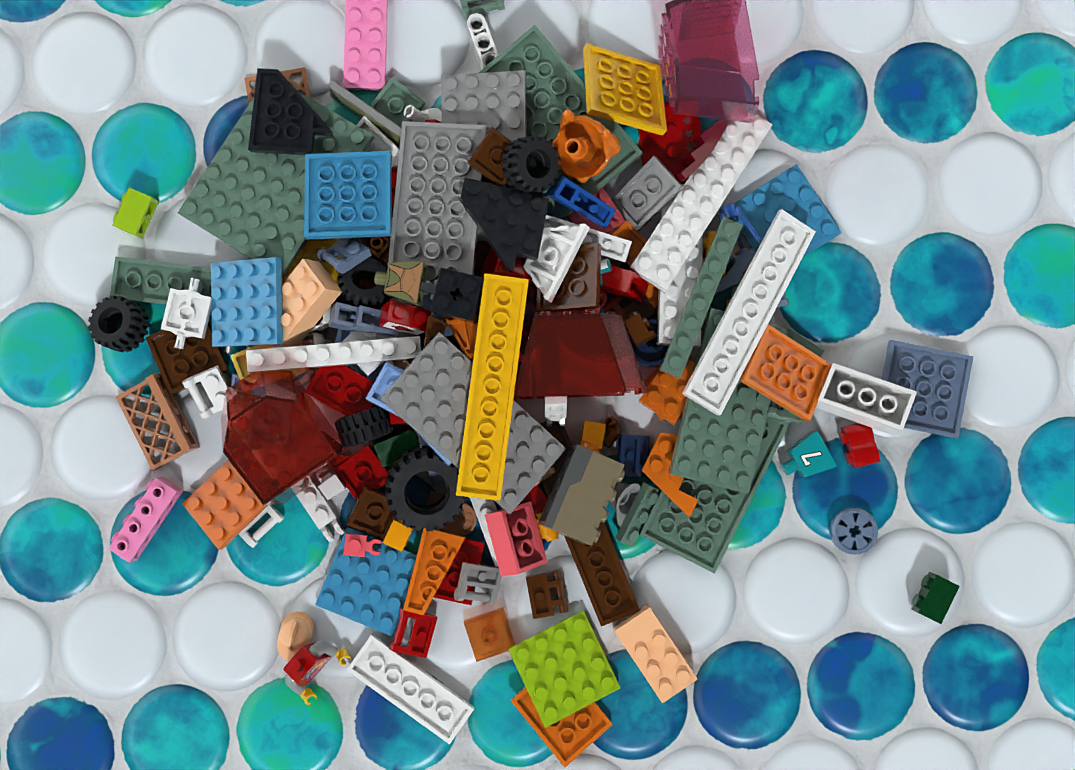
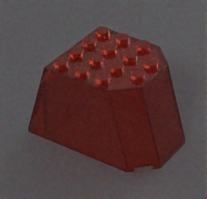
M583 310L582 314H574V311H560V315H552L550 311L538 312V316L533 317L514 391L516 400L545 399V396H567V398L624 396V393H631V391H635V395L646 393V386L622 315H616V312L613 311L596 314V310Z
M290 370L250 373L226 389L221 416L223 453L263 506L286 503L353 456L349 448L342 447L336 430L311 396L305 393L306 389Z

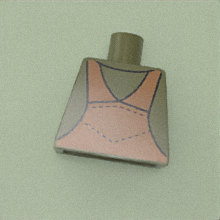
M421 261L391 262L388 265L387 273L376 272L374 281L377 285L385 286L384 293L386 295L422 306L424 293L420 291L421 282L426 283L429 266Z

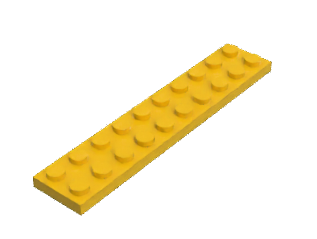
M484 273L456 496L501 500L529 279Z

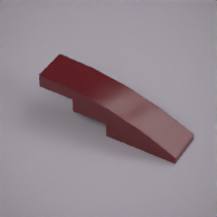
M729 114L717 120L690 142L695 149L681 159L685 168L675 175L679 182L686 180L697 170L714 150L728 124Z

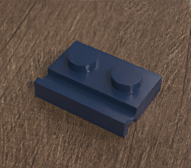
M619 434L617 462L624 464L625 477L648 478L641 469L649 455L650 436Z

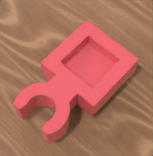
M346 533L343 555L365 557L366 551L375 556L380 555L381 551L374 550L373 545L375 543L381 544L382 540L373 539L372 541H367L368 535Z

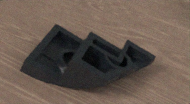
M530 287L527 292L520 353L522 355H526L537 315V287Z

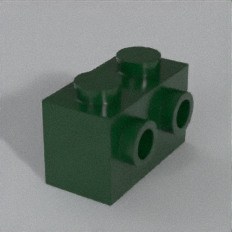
M408 424L392 430L385 436L372 440L383 467L393 466V462L396 458L400 459L402 453L407 450L412 452L415 447L420 446L414 429Z
M929 572L922 579V587L919 594H916L912 600L913 606L911 610L942 624L960 586Z

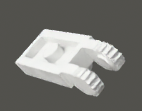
M545 396L547 427H551L552 421H559L560 426H565L567 396Z
M315 483L296 495L318 529H321L328 542L334 540L333 534L326 526L332 522L335 530L340 535L345 533L344 528L337 519L338 516Z

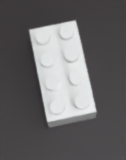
M833 363L818 399L817 408L900 437L917 392Z

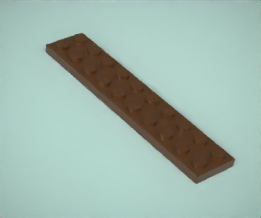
M546 421L540 423L544 429L566 448L553 465L556 472L542 481L548 498L568 449L572 446L565 426H560L559 421H552L551 427H547ZM600 522L598 530L601 533L596 543L593 542L592 546L582 544L566 536L564 537L602 627L640 611L606 526L603 522Z

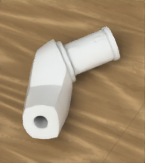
M408 105L404 109V116L414 122L436 119L442 123V112L438 108L420 111L413 105Z

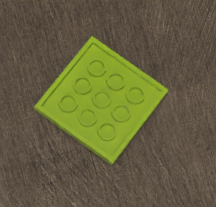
M583 610L507 648L545 728L620 689V685Z

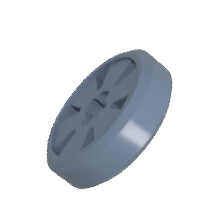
M846 508L838 512L832 519L830 537L839 550L852 555L863 554L870 550L877 540V523L865 510ZM856 525L858 534H853V537H851L852 533L849 532V529L854 528Z

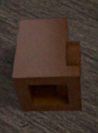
M637 311L626 317L627 320L624 321V325L636 347L655 338L654 331H648L651 327L646 317L641 318Z

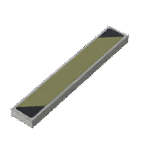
M331 81L327 85L331 98L361 119L365 116L388 138L400 145L401 127L335 81Z

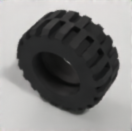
M420 446L415 447L412 452L405 451L400 459L396 458L393 462V467L389 468L387 473L385 493L389 510L393 512V516L397 521L402 520V525L407 528L411 525L416 531L426 528V531L429 532L433 531L432 527L436 526L442 529L447 521L451 524L456 520L455 515L461 514L463 511L462 505L466 504L467 501L465 496H456L459 469L453 464L448 466L430 446H426V449H420ZM433 471L444 478L446 492L438 502L431 505H419L408 498L406 493L407 482L419 472Z

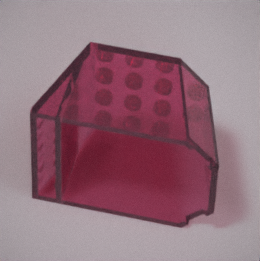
M673 0L666 3L664 13H661L658 56L662 58L661 75L665 77L664 94L668 96L669 106H671L674 114L745 123L754 122L759 106V97H755L754 81L759 80V72L746 0Z

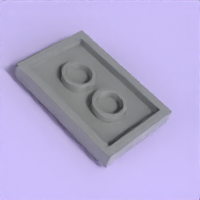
M653 156L615 195L612 201L637 231H640L684 186L656 156Z

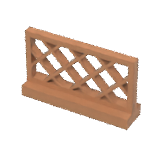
M152 374L146 377V380L116 396L152 471L200 447L175 396L169 394L161 374ZM149 385L152 391L150 398L142 396L143 388ZM129 395L136 397L133 408L127 405L125 397ZM140 399L149 402L146 412L138 410ZM153 404L159 405L161 409L159 417L151 414ZM136 413L145 416L142 426L137 425L135 421ZM149 418L158 420L155 431L147 428ZM163 422L167 423L170 427L169 435L160 433ZM146 432L154 434L152 444L145 442L144 436ZM159 436L167 439L165 449L156 447ZM172 441L178 443L181 451L177 453L169 451ZM155 450L163 453L161 462L157 464L153 458Z

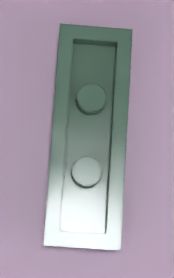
M643 482L615 537L616 540L633 547L644 523L648 519L653 505L658 499L660 490Z

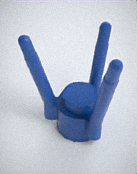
M730 204L719 210L721 213L718 215L720 222L723 217L738 222V217H740L757 242H761L760 237L742 213L740 206L736 207L735 204ZM739 234L737 242L740 249H743L744 246Z

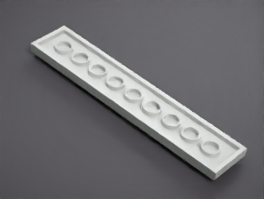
M737 103L730 114V119L724 133L714 150L702 165L690 175L684 187L680 190L631 265L630 271L635 272L660 290L667 291L773 124Z
M782 209L777 212L682 394L716 415L722 414L816 231Z

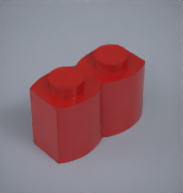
M860 423L840 427L839 438L841 443L846 446L847 452L844 455L848 465H851L852 468L880 462L878 448L871 427Z

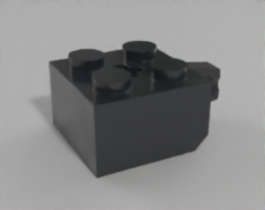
M441 268L438 280H434V284L421 282L420 291L431 294V312L440 316L477 324L483 277ZM459 293H462V294H463L462 298H461V297H458V299L455 298L456 294H459Z

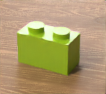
M128 188V191L122 196V204L119 211L114 214L112 226L143 239L159 201L132 188Z

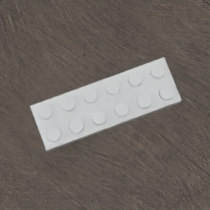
M372 634L349 665L347 671L450 744L475 707L400 653L389 650L390 646Z

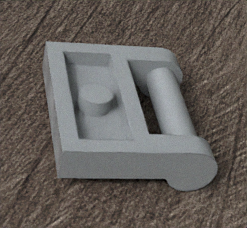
M463 562L458 586L454 591V599L457 601H463L464 599L483 601L486 604L494 605L501 582L499 567ZM467 586L489 588V591L487 593L467 591Z

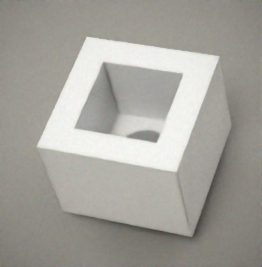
M332 473L325 476L321 480L322 484L318 486L327 500L333 499L347 488L337 474L332 475Z

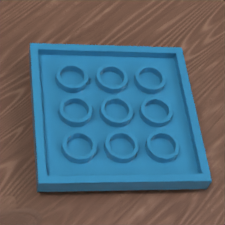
M390 151L305 154L304 237L306 239L392 236V153Z
M797 164L734 203L736 207L740 206L742 213L760 237L761 242L777 212L781 209L816 231L803 257L841 234L836 223ZM738 217L739 221L737 223L743 225L740 232L750 248L754 249L756 253L761 242H757L740 217Z
M270 257L211 263V297L213 298L211 304L212 347L283 344V325L281 324V316L283 315L282 258Z
M347 526L315 605L393 637L400 619V608L404 607L417 554L406 549L401 552L384 544V540H382L381 544L375 543L373 545L374 550L381 551L380 555H372L369 551H366L365 557L343 555L346 533L368 535L367 541L379 539Z

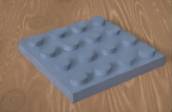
M894 340L888 341L881 379L917 392L904 428L959 438L973 356Z

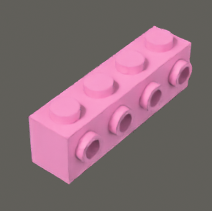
M164 477L152 479L146 486L147 492L136 501L134 505L136 507L132 514L127 515L122 523L124 526L111 539L112 544L108 549L129 563L138 560L184 491Z

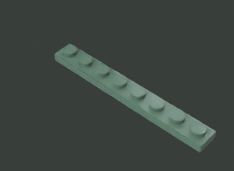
M726 217L721 219L663 359L660 371L678 379L681 378L742 229V224Z

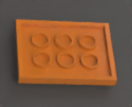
M768 324L743 371L740 381L804 421H811L832 364Z
M526 687L510 699L564 767L569 765L613 725L598 705L593 702L545 728Z

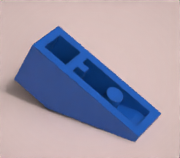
M559 176L558 179H554L555 184L549 187L545 195L606 229L616 212L615 209L565 177Z

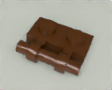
M617 295L607 299L608 302L602 308L605 312L611 309L615 311L610 320L620 335L627 332L624 321L627 320L626 317L629 314L637 311L641 318L646 317L647 319L656 313L646 296H644L642 303L630 300L631 304L621 309L619 304L627 298Z
M561 570L553 571L554 579L549 581L546 573L526 576L533 619L553 616V607L559 606L560 613L568 612L567 604L569 601L568 597L565 596V579L562 578ZM549 588H556V599H551Z

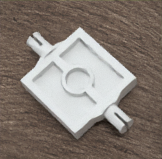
M191 278L188 290L170 288L161 329L171 331L177 335L175 348L184 349L186 337L205 338L213 298L203 296L197 292L199 279Z

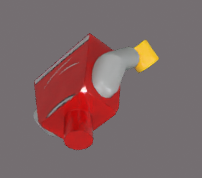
M325 641L304 645L283 668L287 673L285 675L286 685L296 694L301 695V698L307 705H311L308 698L311 696L317 698L311 688H306L305 686L309 685L332 657L336 656L340 665H346L344 658L348 657L351 659L347 649L341 648L338 650L337 647Z

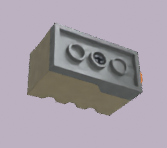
M583 440L580 442V445L570 446L538 525L582 544L592 546L593 542L596 543L599 539L601 531L598 530L600 522L604 523L608 517L609 511L606 510L608 502L612 503L616 497L617 491L614 490L616 482L620 483L624 477V464L601 455L597 445Z

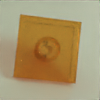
M504 607L463 621L476 662L507 652V648L515 645Z

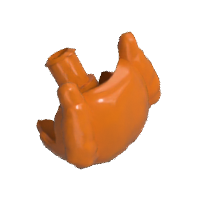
M569 109L563 112L559 133L552 142V147H556L558 150L557 156L561 158V161H558V164L561 165V170L558 171L566 178L576 179L580 183H585L589 178L600 174L608 165L610 159L619 154L621 150L617 136L606 129L599 121L584 115L576 116Z

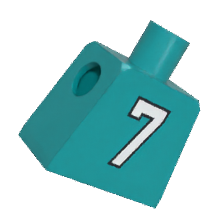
M818 431L809 432L786 451L790 460L781 464L786 475L797 471L800 477H808L837 466Z

